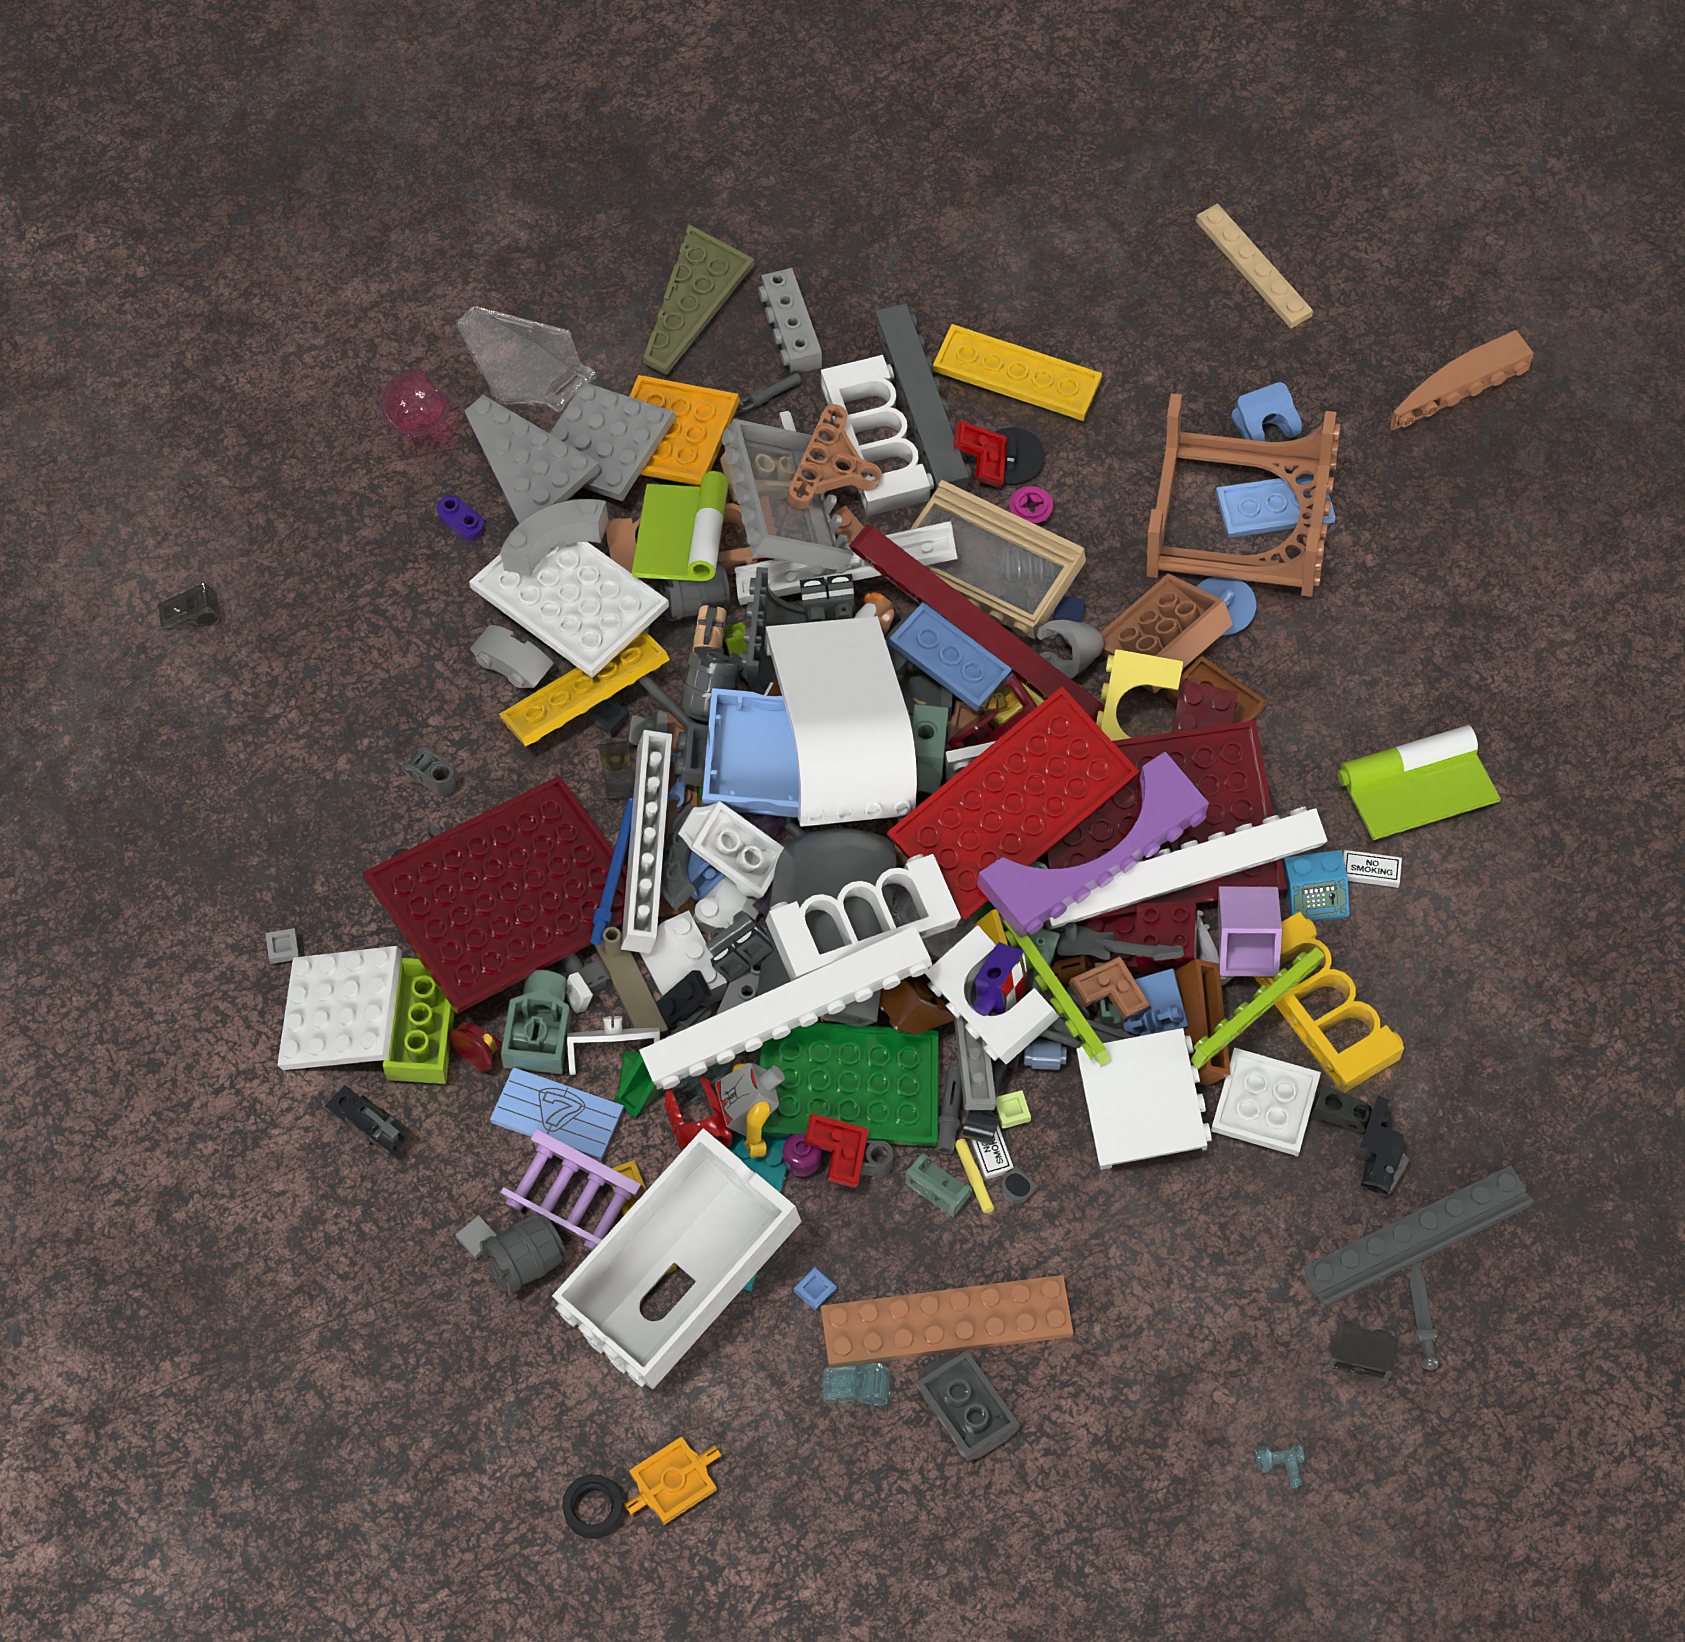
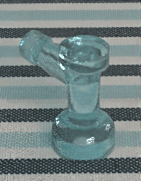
M1295 1444L1291 1449L1271 1452L1267 1447L1256 1448V1462L1261 1473L1270 1472L1274 1464L1285 1463L1287 1474L1290 1478V1487L1294 1488L1303 1485L1298 1463L1304 1462V1452L1301 1444Z

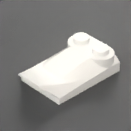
M720 801L705 807H694L678 832L691 850L735 882L741 894L749 897L754 896L757 899L764 896L772 882L777 860L784 849L783 846Z
M724 876L696 904L693 919L699 931L710 935L718 927L726 929L733 924V916L741 910L745 911L757 922L771 893L773 880L764 896L757 899L754 896L749 897L741 894L735 882Z

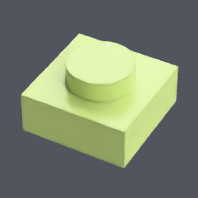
M1022 1090L996 1098L995 1110L997 1116H999L1002 1129L1031 1121V1115Z

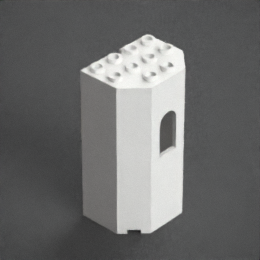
M703 1128L552 1295L558 1304L555 1309L572 1327H575L577 1324L579 1326L578 1329L588 1340L587 1342L600 1354L604 1351L605 1355L611 1360L610 1362L623 1374L627 1372L628 1376L640 1387L646 1384L651 1389H654L802 1221L794 1204L757 1173L750 1170L736 1155ZM676 1264L694 1279L696 1283L663 1319L659 1321L645 1319L640 1312L642 1300L670 1268Z

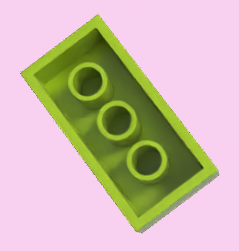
M401 958L388 1060H384L383 1069L387 1081L446 1084L451 1049L449 1033L453 1031L455 1010L419 959Z

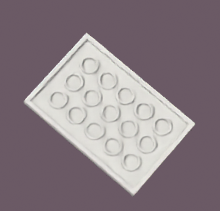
M563 542L556 545L537 564L531 576L504 571L502 557L499 554L469 581L471 589L590 677H594L669 607V601L637 577H632L629 571L588 542H577L568 545Z

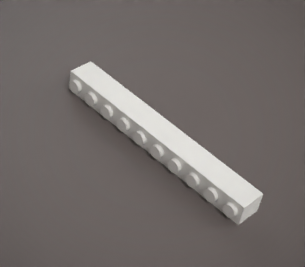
M1301 807L1290 811V816L1280 819L1279 815L1271 816L1262 820L1263 825L1253 827L1252 823L1235 828L1236 833L1226 836L1224 832H1219L1209 836L1208 842L1198 844L1197 840L1180 845L1182 850L1171 853L1170 849H1164L1156 852L1152 859L1143 861V858H1140L1131 870L1123 873V871L1119 872L1107 886L1103 888L1098 886L1090 891L1091 894L1081 903L1077 904L1074 902L1069 905L1060 917L1056 919L1051 917L1045 921L1047 929L1052 930L1065 926L1070 922H1078L1320 847L1327 842V838L1317 809L1307 811L1306 807Z
M913 926L640 1049V1053L657 1089H669L678 1085L680 1079L689 1075L695 1077L705 1073L708 1070L707 1067L711 1065L730 1062L735 1058L736 1054L742 1051L751 1052L760 1048L764 1041L771 1038H783L795 1027L812 1025L818 1020V1017L826 1013L836 1014L842 1011L846 1004L855 1000L857 1002L865 1001L872 997L873 992L877 990L894 988L900 984V980L908 976H920L928 971V967L932 966V962L916 926Z

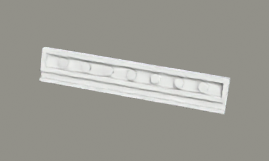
M951 521L885 535L924 566L958 559ZM847 543L843 549L851 550L849 548L850 543ZM855 553L842 574L836 573L835 569L819 568L778 559L735 568L740 605L753 602L754 595L749 594L750 578H756L757 567L768 568L769 587L777 597L800 593L799 580L824 577L825 586L828 587V576L852 573L853 581L882 575Z

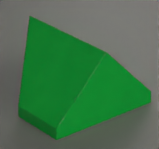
M624 1051L618 1093L614 1100L624 1105V1109L636 1118L665 1089H657L640 1052Z

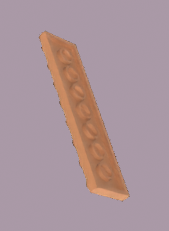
M1063 1275L821 1306L829 1368L1073 1337Z

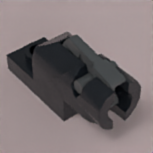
M346 1085L325 1105L328 1113L368 1145L373 1143L391 1155L398 1151L394 1147L396 1139L405 1144L409 1137V1129L395 1120L385 1110L375 1105L364 1095L358 1096Z
M1378 1096L1356 1159L1365 1162L1361 1187L1370 1194L1386 1197L1392 1193L1409 1159L1403 1153V1135L1386 1128L1391 1111L1386 1110L1389 1099Z

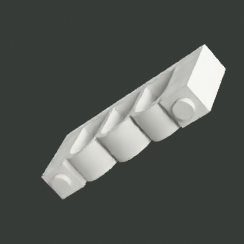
M883 355L821 370V387L828 405H840L846 410L845 402L870 396L881 397L887 401L884 406L847 415L843 429L860 458L868 462H875L891 457H900L910 463L903 469L883 473L879 485L874 490L867 491L857 487L867 516L929 501L930 490L934 489L931 474H926L923 464L918 465V450L913 443L907 440V420L903 413L896 409V391L890 382L894 380L893 370L890 364L886 365ZM832 416L833 421L835 423L837 417ZM884 426L898 431V434L892 438L860 446L855 436V433ZM869 473L861 474L866 480L871 481L875 479L874 476L870 477Z
M919 854L908 859L904 869L893 868L882 873L875 886L863 881L851 882L843 887L837 899L824 894L814 895L805 900L800 908L797 901L790 904L781 902L771 907L765 921L789 978L793 981L913 926H916L921 939L956 927L961 917L934 855L931 854L924 857L923 854ZM892 883L905 887L910 893L921 919L896 928L883 898L881 888ZM855 896L867 900L873 907L883 933L858 941L844 910L843 901ZM812 910H822L830 914L837 925L845 946L819 955L807 927L805 914Z

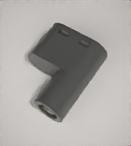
M576 953L561 960L568 975L579 972L592 994L612 983L610 980L611 976L609 975L610 972L601 959L585 967Z

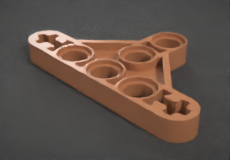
M830 404L824 409L791 482L786 499L788 504L795 509L807 508L814 494L847 485H853L869 491L876 489L882 476L881 469L877 465L861 459L843 429L848 414L840 405ZM832 416L837 417L834 426L829 424ZM826 433L833 440L825 441L819 437V434ZM820 453L824 459L815 460L810 454ZM845 463L850 469L841 470L836 464ZM810 472L815 476V479L808 480L802 476V473ZM870 473L875 479L871 481L866 480L861 474ZM800 488L805 489L804 495L801 498L797 497Z

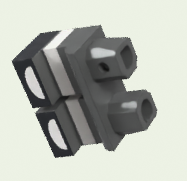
M852 573L827 577L830 599H827L824 577L799 580L806 623L853 619L856 616Z
M743 910L733 916V924L728 928L718 927L711 932V940L706 943V947L713 955V958L710 959L712 967L728 982H731L749 969V962L754 965L773 951L765 930Z

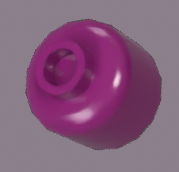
M804 1133L790 1136L784 1143L782 1150L783 1163L786 1169L793 1175L801 1177L809 1176L817 1171L822 1158L821 1149L803 1145Z

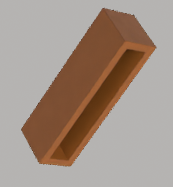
M1195 959L1174 970L1189 1025L1183 1027L1184 1035H1190L1193 1047L1205 1035L1211 1038L1215 1034L1213 1031L1215 1027L1225 1019L1219 963ZM1228 1045L1200 1069L1197 1068L1200 1082L1195 1084L1209 1086L1231 1075ZM1193 1048V1052H1194V1053L1189 1054V1059H1190V1060L1192 1059L1193 1055H1194L1195 1052H1196V1050H1195L1194 1048Z

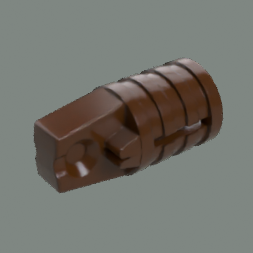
M1083 954L1050 964V969L1062 986L1070 985L1069 981L1071 978L1093 969V964L1089 955Z

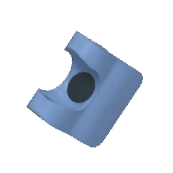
M1282 382L1240 396L1237 401L1238 408H1235L1231 414V419L1237 430L1241 433L1243 439L1265 441L1262 425L1268 423L1280 427L1284 435L1289 438L1300 435L1302 431V422L1295 409L1290 392Z

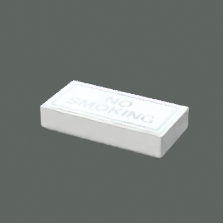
M1344 850L1343 860L1348 881L1399 887L1402 858Z
M998 1125L991 1145L970 1139L984 1180L1007 1174L1014 1168Z

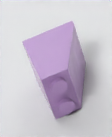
M1219 887L1218 939L1220 976H1276L1280 969L1282 936L1278 887Z

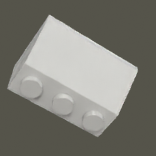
M684 912L662 922L657 927L656 940L650 954L639 952L661 995L666 994L692 970H700L712 993V996L701 1005L707 1007L722 1000L727 990V981L712 967L710 959L713 958V955L706 947V942L690 912Z

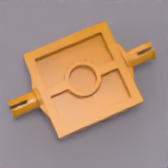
M681 1436L629 1470L639 1489L638 1496L624 1503L629 1514L633 1515V1513L647 1505L655 1511L663 1525H665L717 1491L706 1469L708 1464L721 1457L716 1446L713 1445V1447L698 1455L690 1449Z

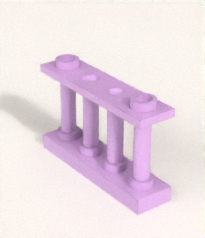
M536 1129L531 1140L537 1146L535 1150L537 1154L515 1193L504 1187L502 1188L500 1193L507 1198L505 1204L519 1212L525 1208L538 1216H546L551 1223L585 1240L583 1246L593 1251L607 1235L625 1201H629L631 1197L639 1200L644 1194L645 1189L640 1183ZM555 1155L563 1160L561 1163L563 1168L542 1205L538 1206L525 1198L547 1159H551ZM581 1169L589 1174L587 1177L589 1182L568 1219L564 1220L551 1212L573 1173H577ZM607 1183L615 1187L613 1191L615 1196L592 1235L577 1226L599 1187H603Z

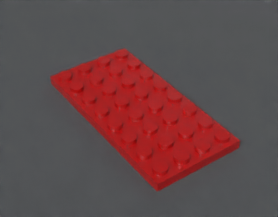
M1060 687L887 832V836L908 859L919 854H923L924 857L931 854L934 855L960 917L965 922L989 901L977 886L979 872L1002 857L1030 867L1133 780L1140 771L1063 687Z

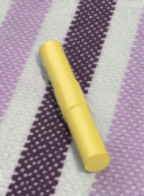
M965 1139L957 1140L955 1147L983 1213L991 1212L994 1210V1206Z

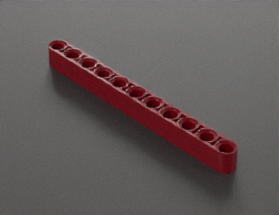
M866 524L850 543L849 548L858 557L919 604H922V602L927 604L1012 668L1010 674L1014 673L1021 683L1043 700H1046L1060 687H1063L1095 723L1097 722L1098 711L1104 712L1105 706L875 527Z

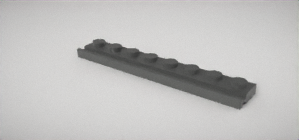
M1510 1165L1303 1266L1301 1273L1324 1309L1531 1207L1534 1201L1528 1196L1526 1188Z

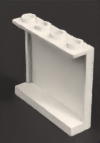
M1183 1028L1102 1043L1107 1050L1110 1061L1101 1067L1094 1058L1089 1060L1082 1048H1077L1100 1170L1112 1168V1165L1194 1149L1202 1148V1151L1207 1150V1142L1212 1141L1209 1124H1203L1201 1112L1206 1111L1203 1095L1196 1093L1195 1083L1200 1082L1197 1067L1190 1064L1189 1054L1194 1053L1190 1035L1185 1036Z

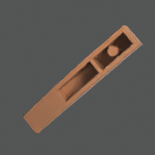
M1517 330L1470 350L1449 362L1418 386L1393 412L1390 428L1395 430L1399 427H1407L1421 417L1432 416L1443 407L1454 406L1465 397L1470 395L1476 396L1487 387L1500 385L1509 377L1524 374L1530 367L1534 353Z

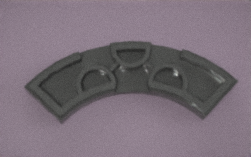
M690 803L673 822L668 831L670 835L665 847H663L660 889L665 899L675 910L696 891L688 875V858L691 849L678 834L691 810L694 808Z

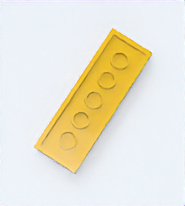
M951 324L933 363L932 370L933 372L1082 421L1086 417L1102 380V373L954 324Z
M643 630L594 677H590L577 667L501 712L499 715L503 723L526 747L531 743L539 741L541 737L554 729L562 727L566 722L579 714L587 712L589 708L602 700L610 698L614 693L627 685L635 683L637 679L647 673L657 670L670 659L667 652Z

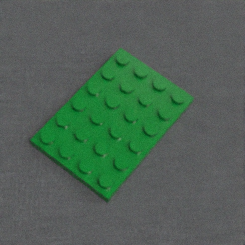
M814 1023L806 1027L801 1025L795 1027L783 1038H771L762 1042L763 1045L759 1048V1066L766 1070L772 1066H777L785 1077L784 1081L775 1087L779 1105L767 1117L762 1126V1136L789 1138L794 1134H805L808 1116L812 1113L868 1128L866 1140L885 1141L888 1144L936 1147L938 1143V1031L927 1030L915 1035L905 1030L900 1032L895 1028L856 1027L844 1024Z

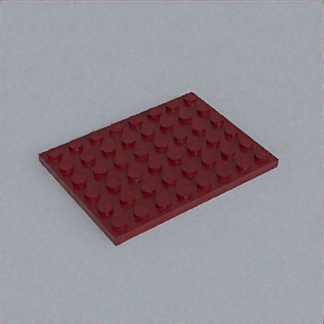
M1256 720L1112 741L1140 771L1139 774L1045 853L1048 869L1075 867L1096 860L1115 848L1132 830L1141 812L1142 794L1139 778L1142 766L1164 752L1182 770L1209 802L1203 822L1196 827L1190 825L1183 830L1182 835L1173 842L1166 841L1160 845L1158 851L1170 849L1172 853L1182 850L1180 845L1197 840L1198 844L1208 842L1209 836L1219 832H1224L1227 836L1236 833L1235 828L1252 823L1253 827L1263 825L1262 820L1273 816ZM1152 855L1148 858L1143 856L1142 858L1143 861L1154 858V856ZM1282 859L1139 903L1196 902V904L1214 902L1218 901L1219 887H1278V892L1285 891L1287 886ZM1137 903L1081 921L1137 913Z
M559 775L364 871L362 878L458 1014L529 977L534 971L542 970L592 944L590 940L594 929L593 917L595 910L600 906L614 850ZM624 863L622 864L610 910L612 918L609 927H616L618 930L623 928L627 881V867Z

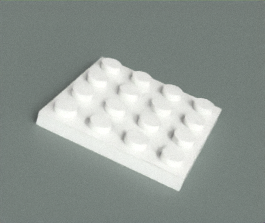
M398 946L293 958L277 1066L282 1070L388 1060L402 950Z

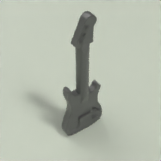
M1073 922L1065 925V931L1058 939L1056 945L1057 954L1060 955L1085 954L1105 960L1110 959V952L1152 957L1155 961L1184 956L1183 947L1180 945L1151 946L1114 941L1113 932H1095L1083 926H1076Z

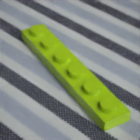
M1003 920L1007 930L1005 932L1007 942L1010 946H1017L1018 949L1024 951L1027 970L1032 968L1037 975L1034 977V980L1043 993L1045 991L1050 993L1052 998L1049 1001L1058 1015L1061 1013L1065 1015L1068 1020L1065 1022V1025L1074 1038L1079 1035L1083 1041V1044L1080 1046L1089 1060L1094 1058L1100 1067L1109 1062L1110 1058L1105 1046L1028 935L1025 934L1019 938L1006 920Z
M1317 947L1308 954L1303 951L1292 962L1293 967L1289 971L1283 968L1273 978L1272 981L1274 983L1270 987L1265 984L1254 994V1001L1250 1004L1246 1001L1242 1003L1233 1013L1235 1017L1232 1020L1228 1021L1225 1018L1213 1030L1215 1034L1211 1038L1205 1035L1193 1047L1196 1052L1190 1061L1200 1069L1316 969L1324 954Z

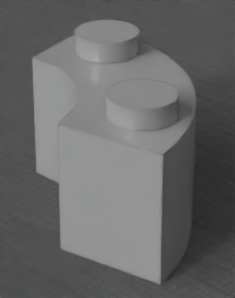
M489 625L470 648L476 656V661L484 668L502 673L518 688H534L554 663L528 640L525 644L518 641L513 636V631L500 626Z

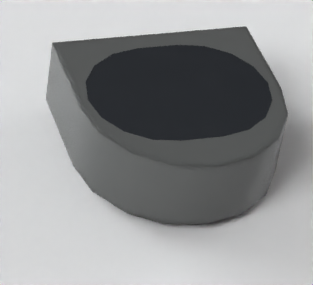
M1015 1166L1003 1179L1001 1192L1008 1202L1020 1204L1028 1200L1038 1189V1185Z

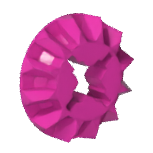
M1027 486L1020 488L1010 498L1009 512L1035 525L1042 521L1046 522L1050 514H1052V498L1045 490L1039 487ZM1028 500L1035 507L1034 513L1030 512V509L1027 508Z

